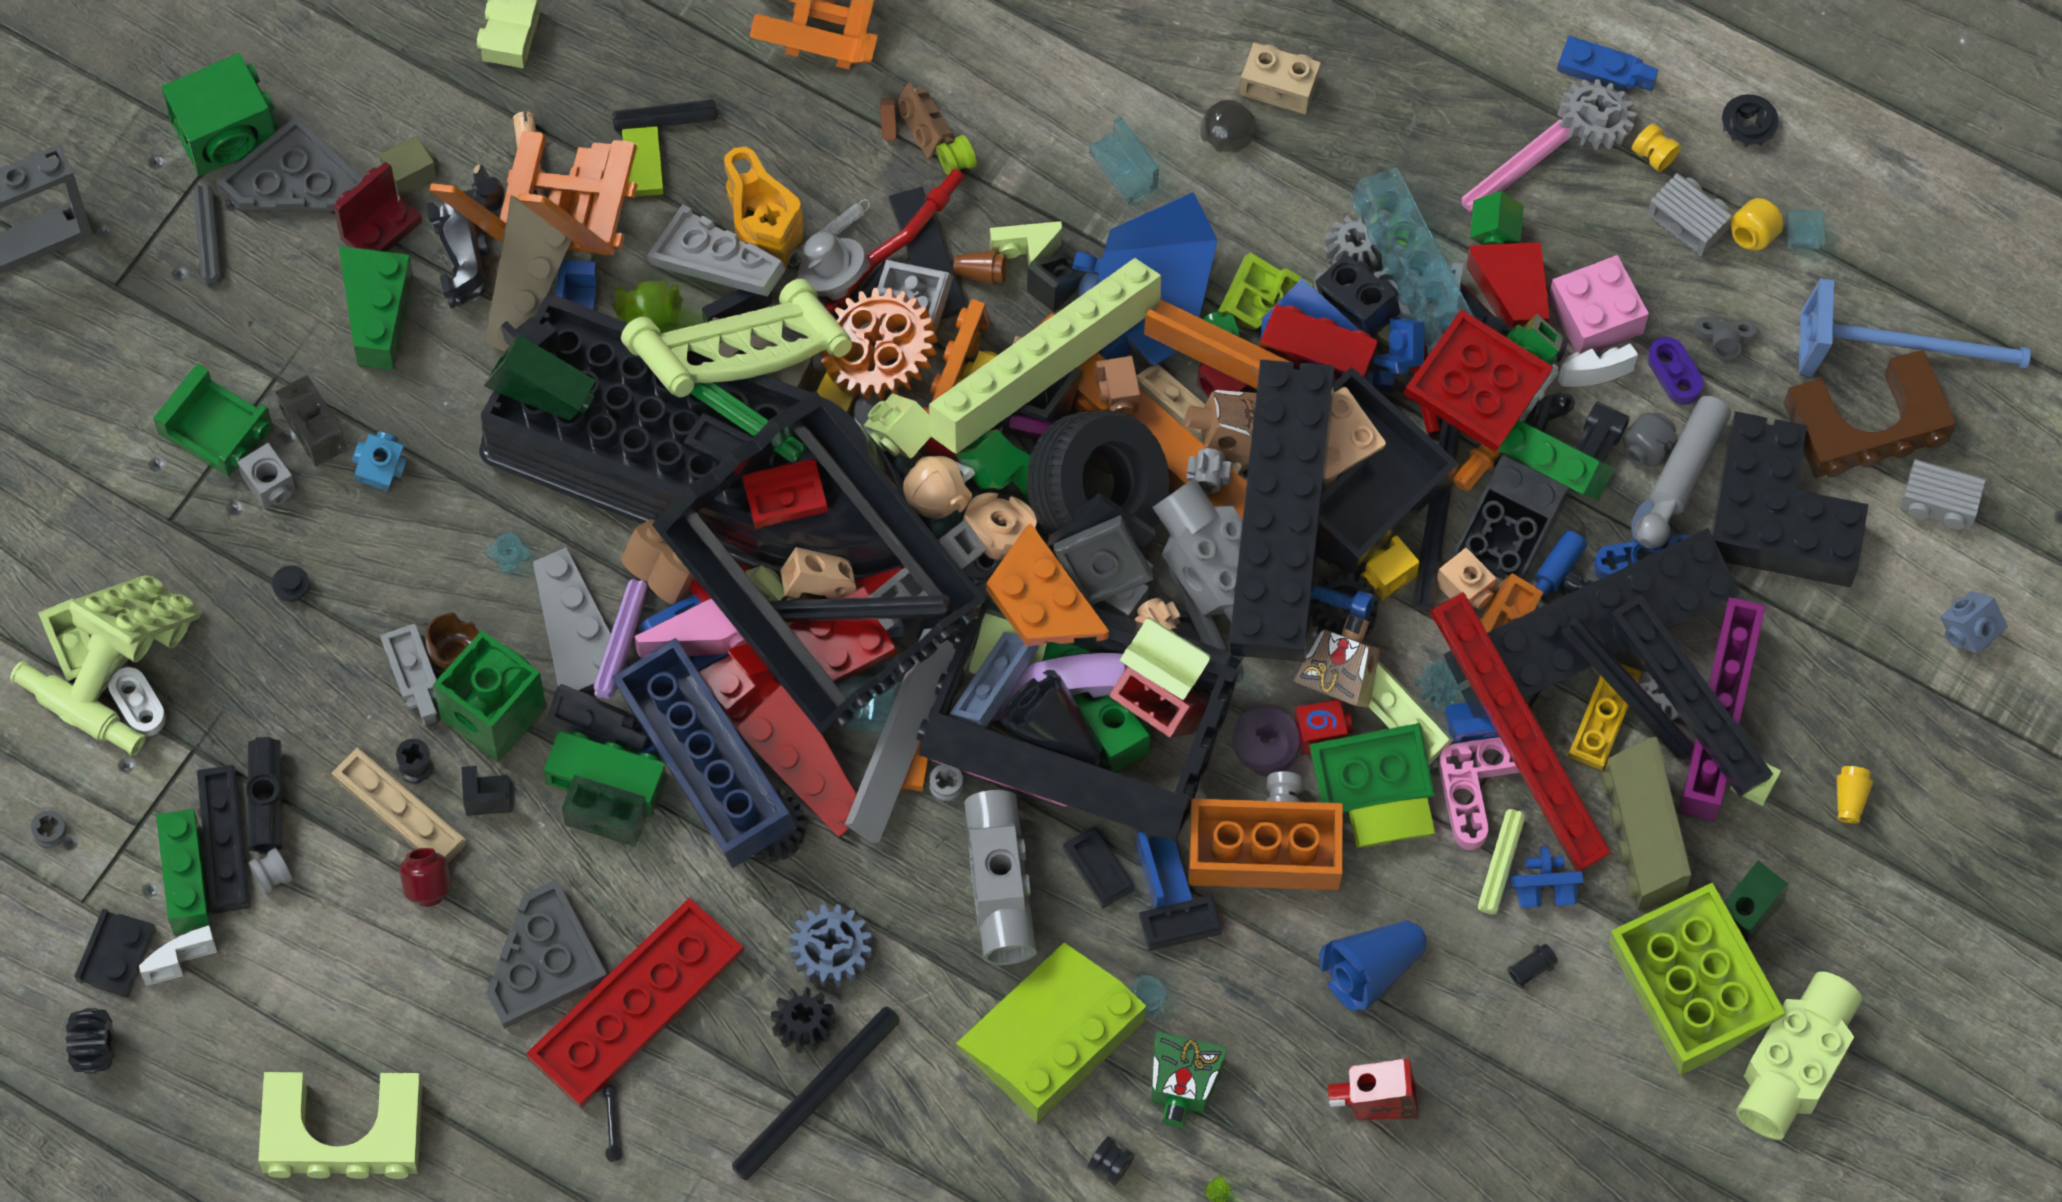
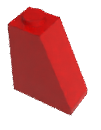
M1541 242L1469 246L1466 262L1467 270L1497 317L1504 319L1505 324L1516 327L1520 325L1524 327L1538 314L1549 324L1550 317Z
M1127 666L1109 697L1170 738L1193 734L1202 720L1209 702L1208 699L1193 689L1182 700Z

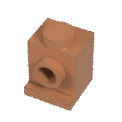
M1132 356L1096 361L1095 381L1098 384L1101 403L1107 402L1109 410L1124 412L1127 415L1139 411L1140 392Z

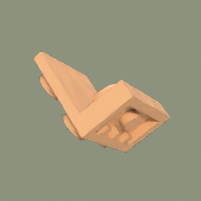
M1345 387L1336 391L1333 396L1324 491L1336 481L1340 473L1383 449L1386 443L1352 394Z

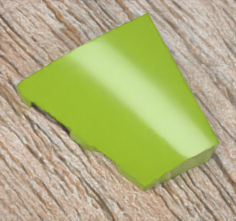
M1250 252L1244 256L1218 312H1222L1224 316L1233 314L1237 326L1255 330L1262 325V318L1302 277L1287 268L1279 270ZM1304 279V280H1305L1306 282H1308L1311 286L1313 285L1311 282H1309V281H1307L1306 279Z

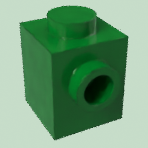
M1502 191L1475 199L1473 201L1470 238L1481 245L1520 243L1524 206Z

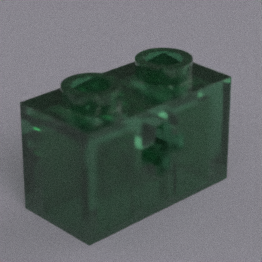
M576 775L573 777L561 808L564 825L636 847L648 815L645 796Z

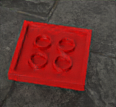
M1461 309L1411 379L1403 394L1496 453L1554 367Z

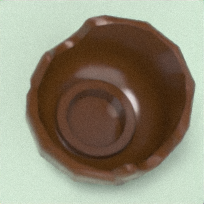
M447 613L435 617L427 626L425 644L430 659L437 666L447 669L479 634L474 622H463L459 620L456 613Z

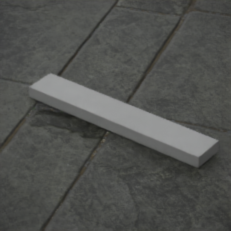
M924 629L919 640H921L931 629ZM948 640L942 644H939V642L935 644L938 650L922 663L918 659L914 661L916 663L915 666L905 674L845 822L847 827L871 843L880 842L920 742L917 740L919 727L923 719H928L930 710L938 696L935 694V689L939 677L942 673L946 674L948 665L955 654L954 644Z

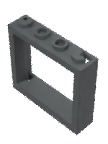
M60 144L0 168V209L62 183L69 201L67 205L0 232V274L93 236L74 173ZM56 156V159L48 162L47 158ZM73 215L74 219L67 221L66 218Z

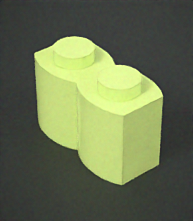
M488 0L485 10V19L488 22L485 29H479L476 43L477 49H481L482 61L524 69L540 16L539 0Z

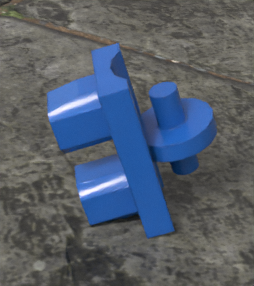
M1540 846L1539 857L1526 858V869H1540V874L1510 876V888L1516 887V896L1520 908L1541 907L1540 886L1553 885L1555 906L1575 905L1577 903L1578 884L1583 883L1582 872L1551 873V868L1564 867V856L1551 857L1549 847Z

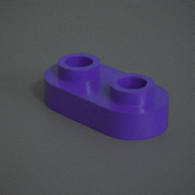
M1662 337L1655 340L1648 353V364L1666 394L1672 401L1678 404L1686 405L1695 402L1701 394L1703 378L1685 348L1678 340L1671 337ZM1660 357H1668L1671 362L1665 363L1660 360ZM1684 385L1688 387L1689 391H1681L1678 389V386Z

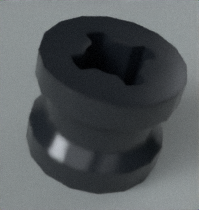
M1108 1136L1095 1151L1088 1164V1169L1093 1172L1100 1171L1106 1176L1107 1182L1115 1185L1128 1170L1135 1157V1153L1129 1149L1122 1150L1117 1146L1116 1140Z

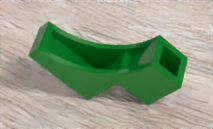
M999 430L987 431L955 454L963 465L973 468L975 475L971 478L979 489H1001L1014 480L1027 501H1029L1027 470L1031 455L1012 445ZM1093 451L1087 458L1086 462L1095 454Z

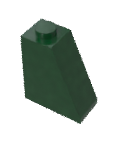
M518 335L500 356L484 386L570 421L578 411L584 414L595 396L590 390L596 380L523 336Z

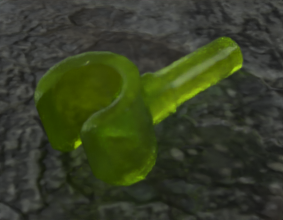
M1217 1176L1205 1188V1196L1209 1202H1225L1223 1199L1232 1192L1229 1184L1222 1176Z

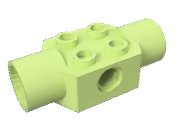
M1817 972L1800 1000H1785L1782 1006L1786 1012L1785 1016L1771 1024L1744 1074L1750 1087L1736 1109V1115L1748 1128L1764 1137L1781 1140L1784 1138L1797 1113L1812 1114L1854 1039V1036L1848 1029V1025L1863 998L1861 993L1851 983L1832 973Z

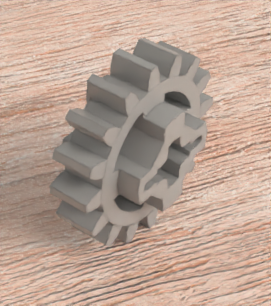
M1584 79L1579 87L1572 84L1568 92H1564L1557 116L1563 118L1560 123L1561 128H1570L1569 138L1575 136L1581 138L1580 145L1583 146L1588 141L1592 142L1593 149L1595 150L1598 149L1600 143H1603L1607 149H1611L1614 142L1619 145L1623 144L1625 137H1629L1634 126L1633 121L1636 117V113L1630 111L1633 102L1623 101L1625 92L1615 93L1612 91L1614 85L1612 83L1608 84L1605 88L1601 86L1599 79L1595 80L1594 85H1590Z

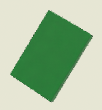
M1420 723L1309 745L1320 802L1343 803V815L1364 807L1435 796Z

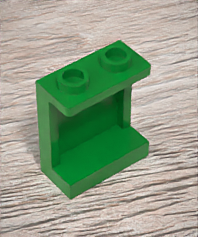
M199 364L194 366L153 417L159 435L227 477L236 468L239 469L237 461L250 454V450L255 443L262 441L268 435L272 425L268 407L260 404L256 408L212 381L209 370Z

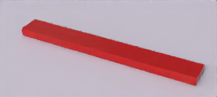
M1460 592L1429 611L1574 870L1581 872L1611 853L1466 594Z

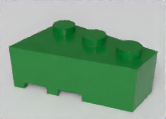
M338 246L357 364L364 367L394 370L413 280L410 255Z

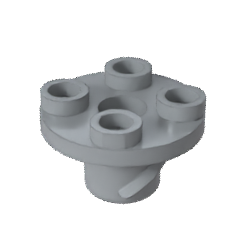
M819 232L812 235L805 243L804 252L806 257L800 264L798 279L807 280L817 291L819 297L828 296L831 300H836L846 295L848 288L856 283L862 274L869 269L870 262L863 247L857 241L848 238H838L830 232Z

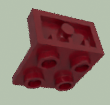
M384 162L378 168L370 169L362 181L352 190L343 192L334 205L340 239L351 248L388 252L422 223L421 214L397 193L392 166L387 162Z

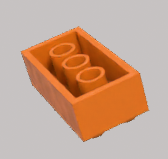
M1191 798L1188 886L1339 890L1342 878L1343 803Z

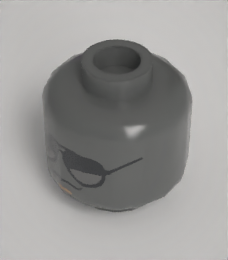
M1658 412L1654 414H1641L1623 435V444L1626 448L1625 453L1628 459L1638 466L1643 464L1658 466L1677 443L1674 423L1667 416Z

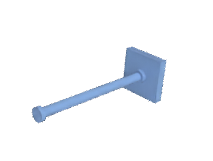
M1820 278L1800 313L1799 375H1814L1831 348L1833 337L2017 364L2018 368L2027 369L2030 362L2031 350L2029 347H2021L2018 350L1833 323L1834 280Z

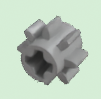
M1211 448L1201 449L1198 451L1197 457H1189L1186 480L1191 481L1195 478L1205 493H1217L1220 491L1221 485H1229L1232 462L1225 461V454L1219 450Z

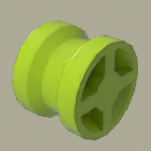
M962 134L956 137L951 144L942 143L936 146L938 159L947 175L953 169L960 171L964 168L970 170L977 167L976 155L965 135Z

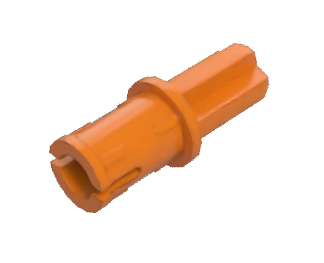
M1483 444L1478 448H1473L1469 453L1470 458L1453 478L1456 487L1466 492L1470 491L1486 471L1490 472L1494 469V462L1502 453L1499 451L1495 453Z

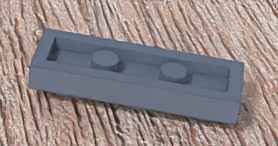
M1004 632L950 712V716L986 729L1039 649L1038 645L1026 646L1019 635Z

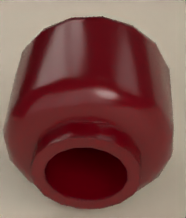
M419 848L407 853L406 859L399 866L405 898L411 902L419 903L422 907H431L439 904L452 888L447 859L442 854L435 852L433 848Z

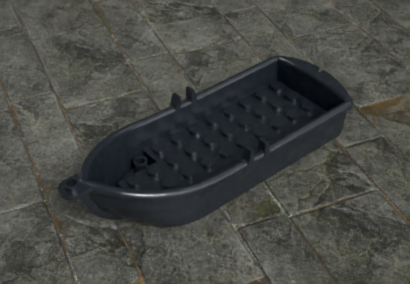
M549 295L543 299L534 319L541 325L548 321L557 330L561 348L553 355L596 380L590 390L595 396L584 414L578 411L568 421L493 391L481 413L483 433L479 455L482 461L489 466L628 520L643 524L650 519L656 521L688 485L709 474L718 465L685 448L684 445L685 439L702 413L751 437L753 436L689 393L684 397H677L671 394L639 355L632 354L623 344L621 335L628 324L627 322L561 297ZM694 351L687 352V362L691 365L698 366L703 362H714V360ZM766 375L734 381L714 382L768 420L813 394ZM823 398L905 499L903 493L905 479L885 456L875 440L845 410L830 400ZM796 433L792 435L794 438H796L804 444V442L799 438V436ZM806 445L803 457L797 462L815 458L828 512L755 529L742 476L697 512L737 563L751 569L763 565L776 572L780 579H782L780 570L796 547L849 560L854 580L899 567L901 569L905 568ZM773 450L760 461L753 473L793 463ZM918 515L927 526L924 516Z

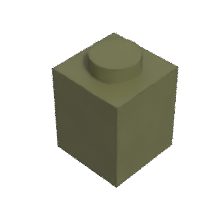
M418 136L379 154L381 165L387 162L392 166L396 191L401 197L437 180L435 165L438 164L437 157L430 145L423 146Z

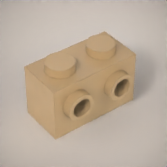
M1253 42L1241 75L1239 95L1306 115L1319 80L1321 62L1315 61L1307 55H1294L1281 51L1273 45H1261Z

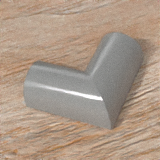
M886 260L877 289L881 296L885 295L888 288H892L896 297L900 292L905 291L909 300L914 297L917 298L921 307L927 309L930 315L929 318L932 319L936 327L933 330L936 335L952 285L953 276L948 272ZM906 326L899 327L897 332L903 331Z

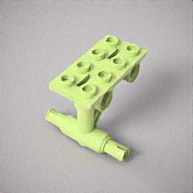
M147 575L74 599L70 605V608L75 611L72 623L91 635L87 644L89 651L74 685L57 675L46 676L24 660L14 667L10 675V681L33 693L38 704L59 715L64 722L78 727L97 741L106 742L108 740L126 751L130 756L136 755L145 743V735L120 722L117 712L97 701V699L107 688L113 673L121 669L128 659L133 662L141 660L148 652L154 639L168 648L176 647L185 636L190 623L199 619L202 611L193 606V602L186 596L173 594L162 587L161 581Z

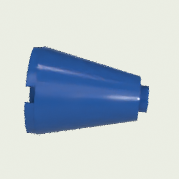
M1404 920L1333 940L1322 946L1320 950V968L1322 972L1328 969L1332 981L1327 983V985L1339 1002L1349 1010L1356 1011L1361 1008V1011L1371 1007L1425 952L1426 935L1418 924Z

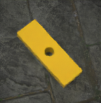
M1621 664L1638 683L1642 671ZM1601 675L1569 751L1568 758L1603 771L1629 705ZM1606 710L1610 715H1604L1600 711Z

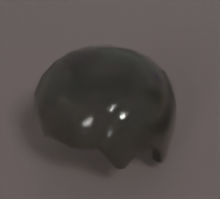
M1230 99L1221 100L1208 108L1199 124L1201 139L1213 145L1217 152H1238L1249 146L1256 133L1255 117L1251 111L1242 103Z

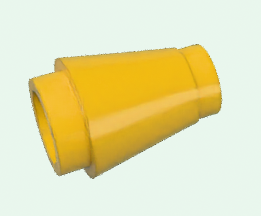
M1843 766L1841 774L1836 776L1837 819L1839 821L1851 824L1860 823V818L1874 783L1870 779V770L1856 766Z

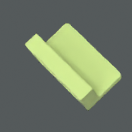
M1147 618L1119 661L1184 700L1211 657L1208 653L1155 620Z

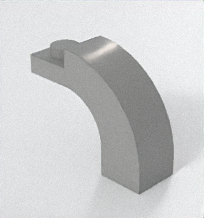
M963 520L938 540L961 569L988 549L966 520ZM903 568L867 598L928 595L908 570ZM900 619L877 620L887 630Z

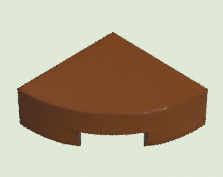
M881 98L879 102L882 138L884 140H896L894 98Z

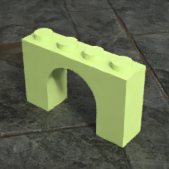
M264 1072L258 1158L262 1172L268 1173L273 1178L291 1177L292 1173H307V1176L319 1179L328 1178L330 1174H346L347 1177L355 1179L367 1178L369 1174H385L386 1177L392 1179L407 1178L408 1174H418L423 1090L420 1074L380 1073L378 1116L373 1128L358 1142L336 1147L318 1142L305 1129L307 1083L303 1072Z

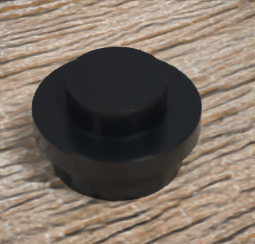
M298 566L282 567L274 574L272 579L274 593L284 601H298L309 589L308 575Z

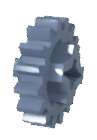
M838 904L833 912H828L825 905L820 906V914L815 915L810 910L806 911L807 922L797 920L795 927L798 933L790 934V944L794 945V947L790 948L791 959H798L795 962L796 971L800 972L807 969L806 980L808 982H811L816 976L820 977L821 987L826 986L828 979H834L835 985L841 987V978L844 976L853 982L855 980L854 970L865 971L866 962L863 958H871L872 955L871 947L867 946L872 943L871 933L864 932L866 929L865 920L854 922L855 911L851 909L846 915L841 914V905ZM842 927L847 929L853 937L847 936L843 932ZM829 942L836 943L833 945L832 950L825 949V947H828ZM806 951H809V955L816 956L820 963H815Z

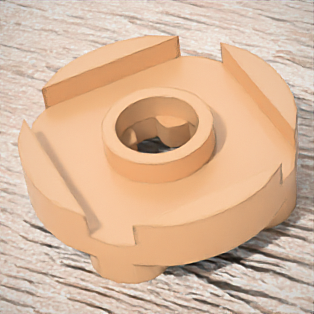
M983 493L974 497L969 502L963 520L967 521L982 542L988 547L984 553L989 558L1003 559L1027 525L1032 524L1034 528L1036 527L1037 519L1032 509L1018 498L1010 496L1008 501L997 498L998 493Z

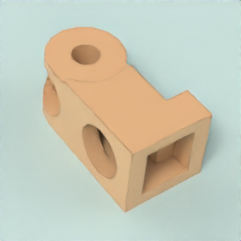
M796 547L780 570L784 594L788 597L799 598L802 592L820 596L825 595L828 599H841L856 591L851 562L842 557Z

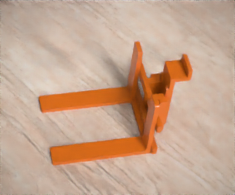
M786 0L795 3L792 22L755 14L753 17L749 36L753 39L785 46L784 54L798 57L800 50L837 59L836 67L850 70L851 63L858 65L872 62L878 35L866 34L874 0H851L849 8L835 5V0ZM811 17L845 26L843 35L806 26L807 19Z
M523 131L513 168L509 170L506 182L508 188L500 218L456 186L434 183L430 185L429 191L501 243H503L512 195L519 198V202L572 240L567 249L568 251L614 256L615 249L622 250L625 238L623 234L616 233L624 198H635L638 186L634 182H628L637 145L633 142L614 140L612 144L593 143L591 148L578 147L574 166L571 168L569 175L538 172L546 136L541 132ZM533 188L550 189L549 197L532 194Z

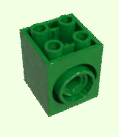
M240 53L161 86L170 122L199 177L246 157L275 133V129L279 128L272 112L275 109L266 90L261 91L258 85L260 79L252 63L246 65Z
M483 630L479 632L433 684L441 720L497 762L505 756L546 709L540 672L532 667L515 650L502 645Z

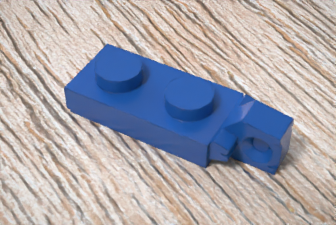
M1572 36L1567 38L1557 67L1558 72L1595 83L1596 79H1599L1601 85L1606 87L1612 83L1614 84L1613 89L1624 91L1625 89L1633 90L1634 86L1652 91L1658 76V69L1644 64L1643 60L1635 58L1636 56Z

